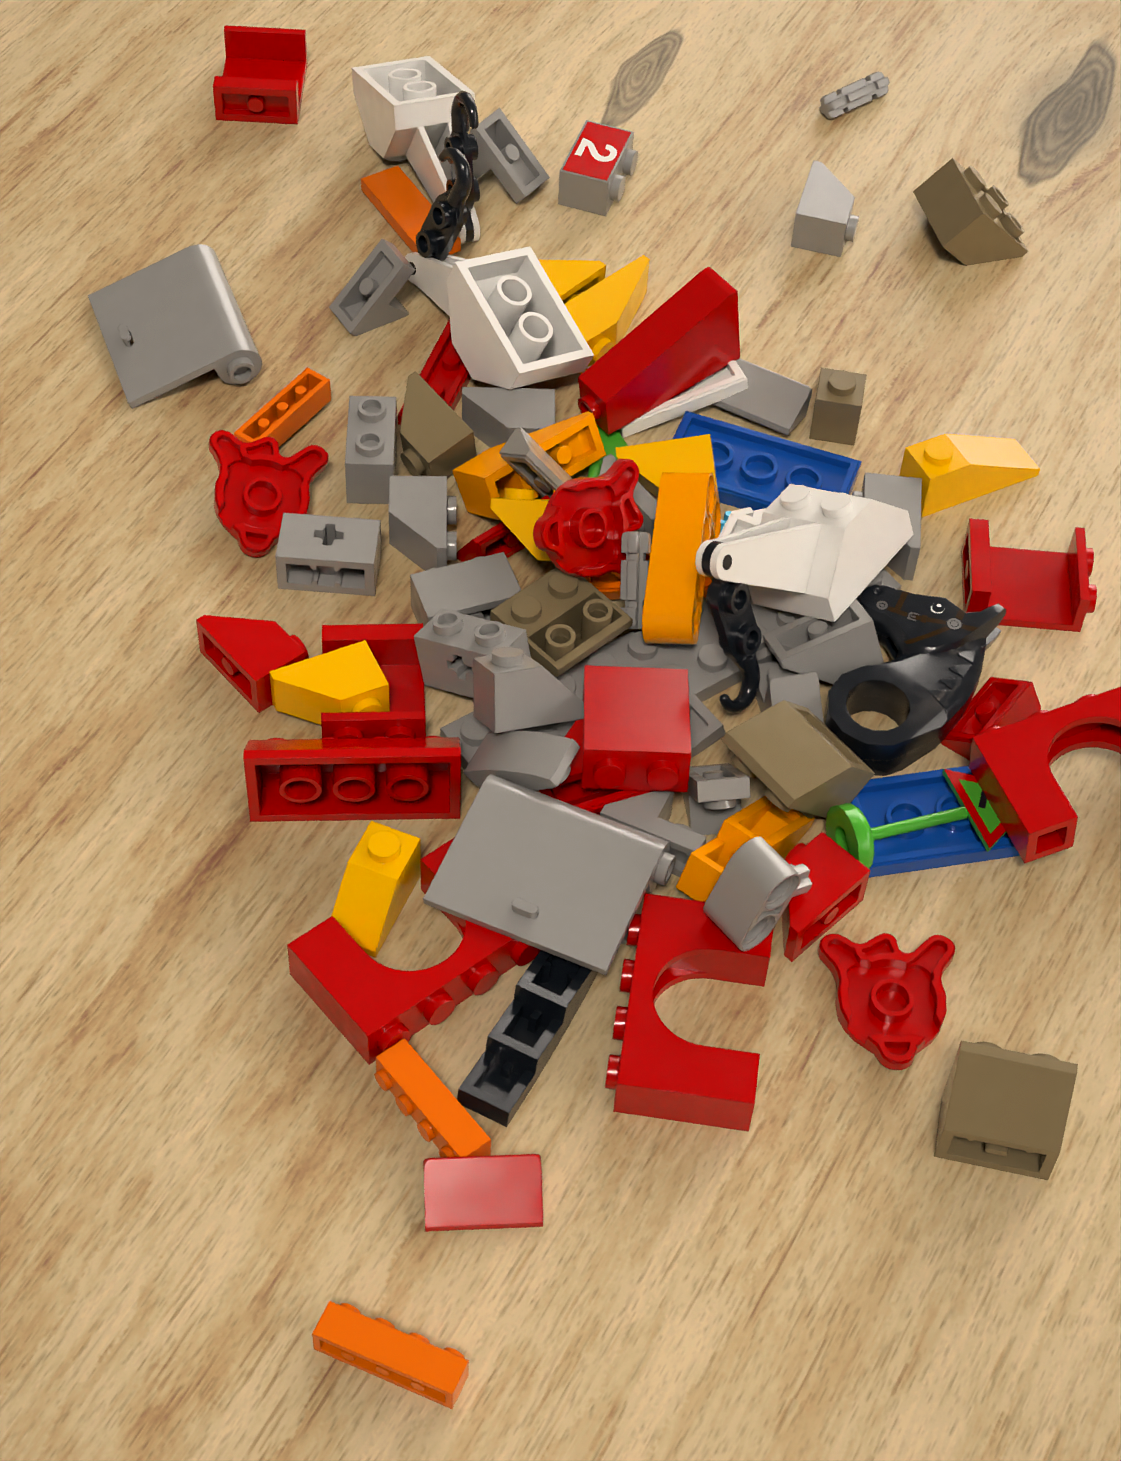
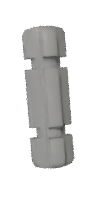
M874 72L865 78L823 96L820 99L821 106L819 110L821 114H825L827 119H834L844 114V112H849L873 99L885 95L888 92L890 81L888 77H884L882 72Z
M628 531L624 532L621 536V553H626V560H621L620 600H625V607H620V609L633 619L632 626L628 629H642L643 605L649 567L646 553L651 552V536L647 532Z

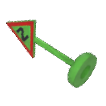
M943 769L942 774L961 807L870 828L867 818L862 811L851 803L830 807L826 818V835L868 869L873 864L875 840L968 818L987 852H989L1007 832L974 775Z

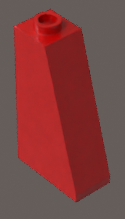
M707 267L699 272L578 377L580 391L578 407L581 413H593L596 424L610 435L724 368L730 361L739 359L738 291L711 267Z

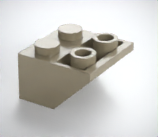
M952 158L913 191L942 247L966 266L1024 256L1029 252L1020 237L1024 233V229L1011 213H1006L1005 208L1009 203L1004 195L994 185L988 189L986 182L974 167L969 166L965 169Z
M557 567L490 611V621H498L502 624L526 629L531 658L555 677L560 676L631 627L633 619L584 577L567 575Z
M786 700L775 704L727 731L721 738V741L734 753L731 757L732 763L749 777H758L768 787L764 794L775 806L785 812H789L791 809L798 810L811 819L815 815L827 818L830 807L851 803L875 774L807 707Z
M961 1041L941 1098L934 1157L1048 1180L1061 1151L1078 1064L1060 1061L1049 1054L1038 1053L1030 1055L1006 1050L990 1042L971 1043Z

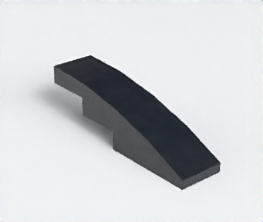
M540 950L516 984L513 1001L487 1036L485 1052L459 1087L457 1100L460 1104L507 1127L561 1041L598 972Z

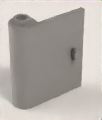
M197 244L189 246L88 295L126 399L132 409L215 369L222 381L232 385L243 384L252 380L261 370V357L216 252L207 245ZM131 336H132L133 341H134L133 345H132L131 342H130Z
M490 774L479 789L423 898V902L431 907L607 975L645 891L651 893L657 884L666 886L673 872L676 856L669 853V841Z

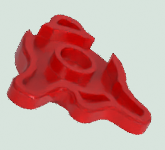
M216 431L211 434L208 444L209 451L217 462L219 476L214 489L213 506L216 516L222 526L238 541L243 553L251 557L265 556L274 545L278 544L283 513L307 514L310 502V484L325 470L329 455L322 447L310 445L291 457H283L279 454V443L273 437H263L256 441L245 443L228 431Z
M618 459L602 475L595 478L579 477L567 480L552 494L543 515L534 525L533 539L536 547L546 552L554 565L563 573L573 577L587 578L599 577L609 572L621 580V560H626V553H621V536L624 532L639 530L644 521L643 515L633 498L634 489L639 478L637 464L631 459Z
M888 933L877 935L862 944L852 942L839 934H829L820 940L818 956L832 972L836 982L835 1006L838 1021L849 1037L864 1049L873 1053L884 1067L892 1070H903L910 1067L915 1055L931 1044L939 1034L947 1012L946 993L941 977L953 960L956 949L954 943L945 936L933 935L915 951L904 953L899 950L896 938Z

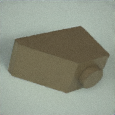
M828 368L820 369L809 439L855 445L867 374Z
M416 371L410 374L407 380L400 427L403 453L400 454L401 460L413 476L449 477L453 474V469L477 456L474 431Z

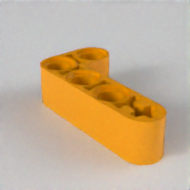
M662 472L642 614L643 639L647 644H697L706 577L697 572L695 565L696 553L704 541L718 538L721 529V508L713 473Z

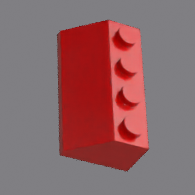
M459 737L270 738L267 740H249L244 749L243 761L250 822L460 819L461 745Z

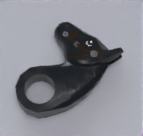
M873 585L865 588L857 597V600L872 618L878 641L888 651L892 660L877 665L863 666L842 674L828 691L823 718L824 724L876 776H887L901 771L935 749L962 718L972 700L980 680L985 650L995 642L1001 633L997 626L1005 616L1006 609L999 603L980 612L966 613L943 597L913 594L885 585ZM862 711H875L887 715L899 727L887 731L872 730L858 724L852 719L851 715Z

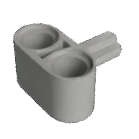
M762 837L752 838L744 843L728 861L705 902L703 912L741 951H748L761 943L770 934L792 897L807 893L812 886V882L808 877L810 869L804 864L796 866L789 864Z

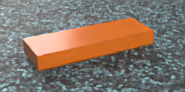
M399 166L361 178L362 192L410 250L418 252L416 235L421 230L432 205ZM457 237L448 255L461 251V239Z

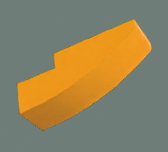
M766 796L760 798L725 819L715 839L691 852L676 888L694 900L706 902L728 861L744 843L752 838L762 837L781 857L785 858L811 828L815 818H808L794 809L785 812L775 806Z

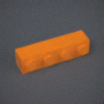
M307 367L237 429L234 435L245 443L253 442L263 437H273L278 441L280 447L331 401L330 379Z
M405 1038L376 1056V1073H374L377 1083L384 1091H391L396 1097V1104L405 1116H412L417 1122V1128L421 1136L427 1142L433 1141L439 1149L441 1158L491 1156L490 1137Z
M329 1301L312 1333L314 1350L450 1409H453L469 1376V1360L465 1359L464 1355L459 1351L448 1347L441 1349L430 1344L427 1338L418 1333L406 1334L395 1329L392 1323L383 1318H375L374 1320L362 1315L356 1307L347 1303L339 1305Z

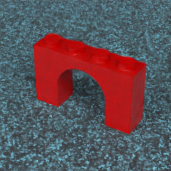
M1121 687L1097 695L1088 694L1082 696L1074 703L1050 711L1041 710L1033 713L1027 719L1003 727L994 726L986 729L980 735L972 737L969 768L1024 864L1073 847L1078 815L1053 776L1050 766L1062 755L1082 748H1103L1121 754Z
M454 838L420 859L421 890L425 894ZM442 910L440 911L461 934L462 941L450 957L427 969L402 971L376 962L365 953L333 916L287 944L290 975L369 1065L376 1061V1056L405 1038L409 1042L411 1036L427 1025H437L446 1020L458 1004L473 994L478 996L486 993L495 985L499 977L516 965L524 966L535 959L540 949Z
M645 893L642 914L634 915L628 929L626 945L637 947L635 960L624 959L619 992L630 993L628 1007L617 1006L612 1039L623 1041L621 1056L610 1054L605 1088L616 1090L613 1112L749 1132L755 1105L760 1054L688 1042L675 1035L664 1025L656 1012L654 1003L669 987L690 979L704 978L764 987L771 956L773 930L754 948L748 951H741L703 912L704 901Z

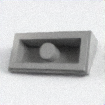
M740 358L737 359V364L748 379V389L712 405L784 435H789L806 417L812 389L807 385Z
M517 427L499 452L501 457L542 497L547 495L550 498L553 490H556L567 480L573 479L521 427Z

